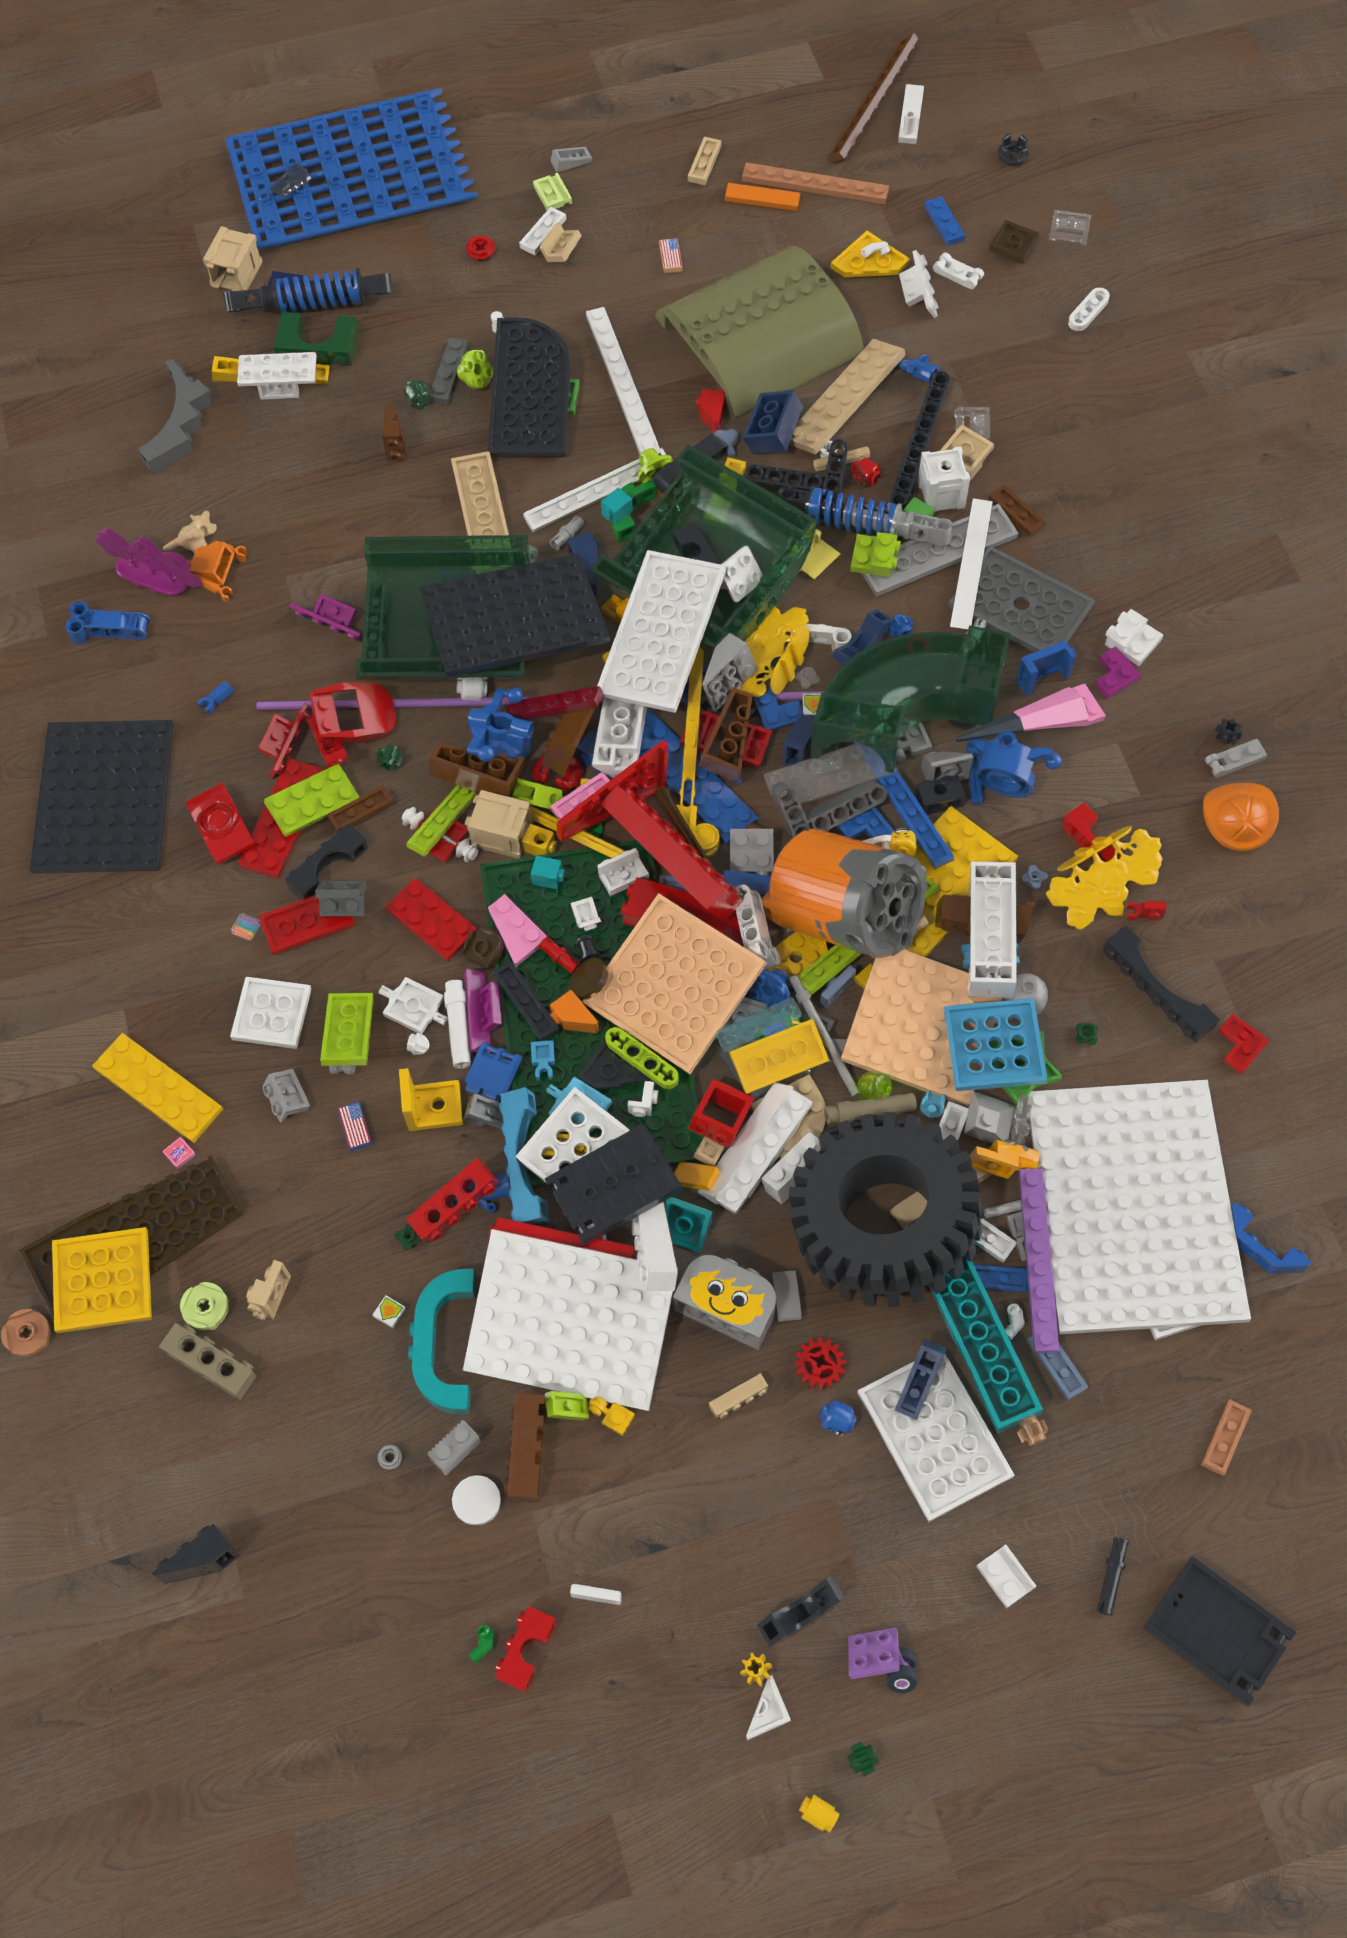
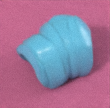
M927 1090L926 1095L921 1101L920 1110L929 1118L941 1116L945 1111L946 1094L938 1096Z

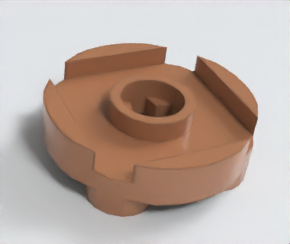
M22 1309L13 1313L1 1330L3 1345L17 1357L34 1356L43 1349H46L50 1343L51 1327L48 1320L42 1314L32 1309ZM25 1328L32 1331L28 1338L20 1337V1334L24 1333Z

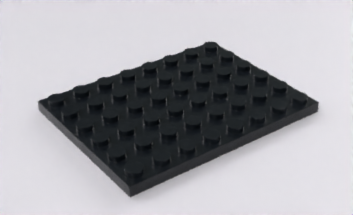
M578 553L419 587L447 678L610 643L609 633Z
M172 720L48 722L30 862L31 873L160 871L174 726Z

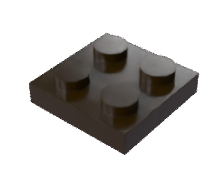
M1005 220L991 242L989 251L1023 264L1039 239L1040 233Z

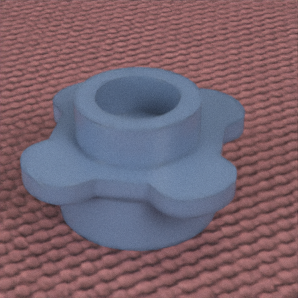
M1035 865L1029 866V871L1022 875V881L1034 889H1039L1043 880L1048 878V874L1040 871Z

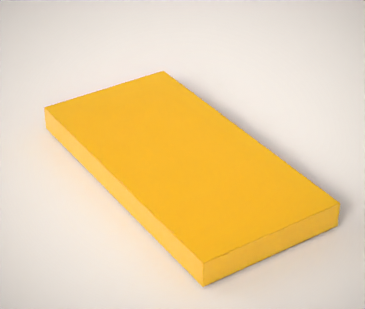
M813 1019L729 1051L745 1094L830 1061Z

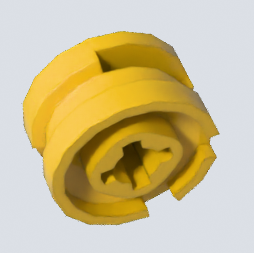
M707 823L696 825L695 837L707 857L714 855L718 851L720 843L718 830L715 826Z

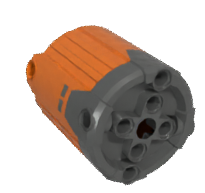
M809 829L792 838L780 852L772 870L769 891L762 898L765 917L781 927L875 958L894 956L902 949H907L911 945L913 937L918 930L916 927L922 915L925 891L927 890L925 878L927 871L917 858L827 831ZM893 899L896 900L894 907L897 915L888 911L890 902Z

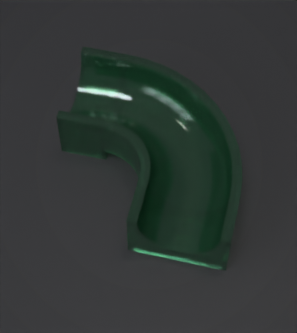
M969 625L967 634L954 632L913 633L884 640L859 652L836 672L824 693H821L813 721L810 758L819 759L821 751L833 743L854 742L874 750L882 758L885 764V772L894 773L902 739L906 732L914 725L930 719H950L978 725L992 722L1001 677L1004 671L1010 632Z

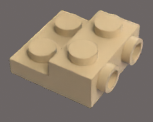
M961 425L940 451L951 450L954 447L961 446L964 466L971 480L982 467V462L994 449V443L966 426Z
M274 1260L272 1266H268L266 1269L265 1282L256 1279L254 1285H251L248 1289L246 1298L248 1299L249 1306L247 1309L253 1312L252 1316L265 1320L267 1317L274 1320L291 1278L282 1262Z

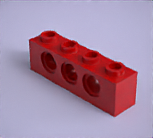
M476 1158L406 1220L421 1240L428 1243L435 1242L442 1237L444 1230L456 1225L466 1211L473 1210L481 1198L492 1194L499 1181L484 1162ZM475 1182V1189H474V1191H472L471 1193H469V1192H468V1187H469V1185H470L471 1183ZM457 1197V1205L451 1208L452 1199ZM439 1212L440 1219L438 1222L434 1223L433 1217L436 1213Z

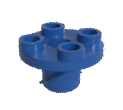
M776 968L771 970V972L762 970L748 990V994L751 998L765 1003L771 1011H777L789 1001L790 993L787 987L789 978L781 969Z

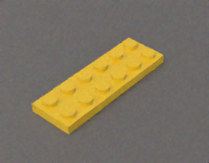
M123 1033L92 1065L97 1072L193 1144L223 1111L221 1105Z

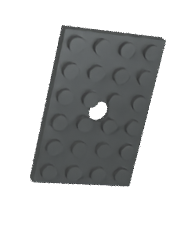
M989 545L983 555L972 620L975 621L977 618H981L979 623L985 620L989 629L1033 652H1037L1065 640L1068 643L1095 605L1096 600ZM956 592L948 603V607L951 609L954 608ZM1024 599L1029 603V607L1026 610H1018L1014 606V601Z

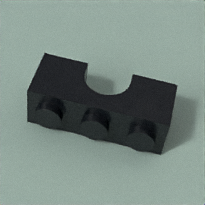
M695 522L673 531L674 545L682 557L696 555L697 557L692 559L720 565L723 563L722 559L715 555L713 545L706 541L704 531L699 529Z

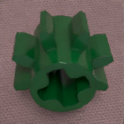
M386 745L384 749L379 748L376 755L379 766L387 771L394 770L395 766L400 768L403 758H401L403 754L394 745Z
M862 1741L851 1746L852 1753L847 1755V1759L854 1773L862 1772L864 1777L874 1772L875 1768L873 1765L879 1762L872 1746L869 1744L864 1747Z

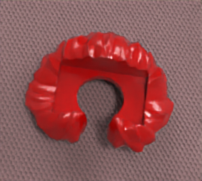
M540 756V759L536 761L531 769L535 781L542 785L549 782L550 768L541 765L544 756ZM573 756L565 775L562 778L556 777L554 783L556 789L566 792L572 789V787L581 785L584 768L576 756Z

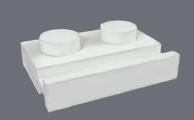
M1006 1544L976 1566L1006 1609L1036 1587Z

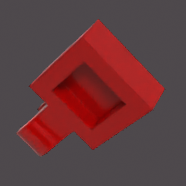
M1144 901L1143 904L1129 902L1126 909L1133 910L1135 913H1128L1127 920L1134 921L1139 916H1141V919L1151 921L1163 919L1167 910L1166 901Z

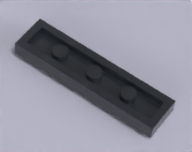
M511 961L492 972L495 980L539 1041H544L559 1032V1027Z

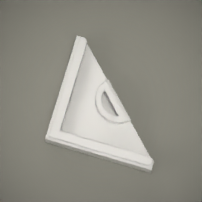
M772 1675L770 1676L771 1679H768L746 1735L747 1740L791 1721Z

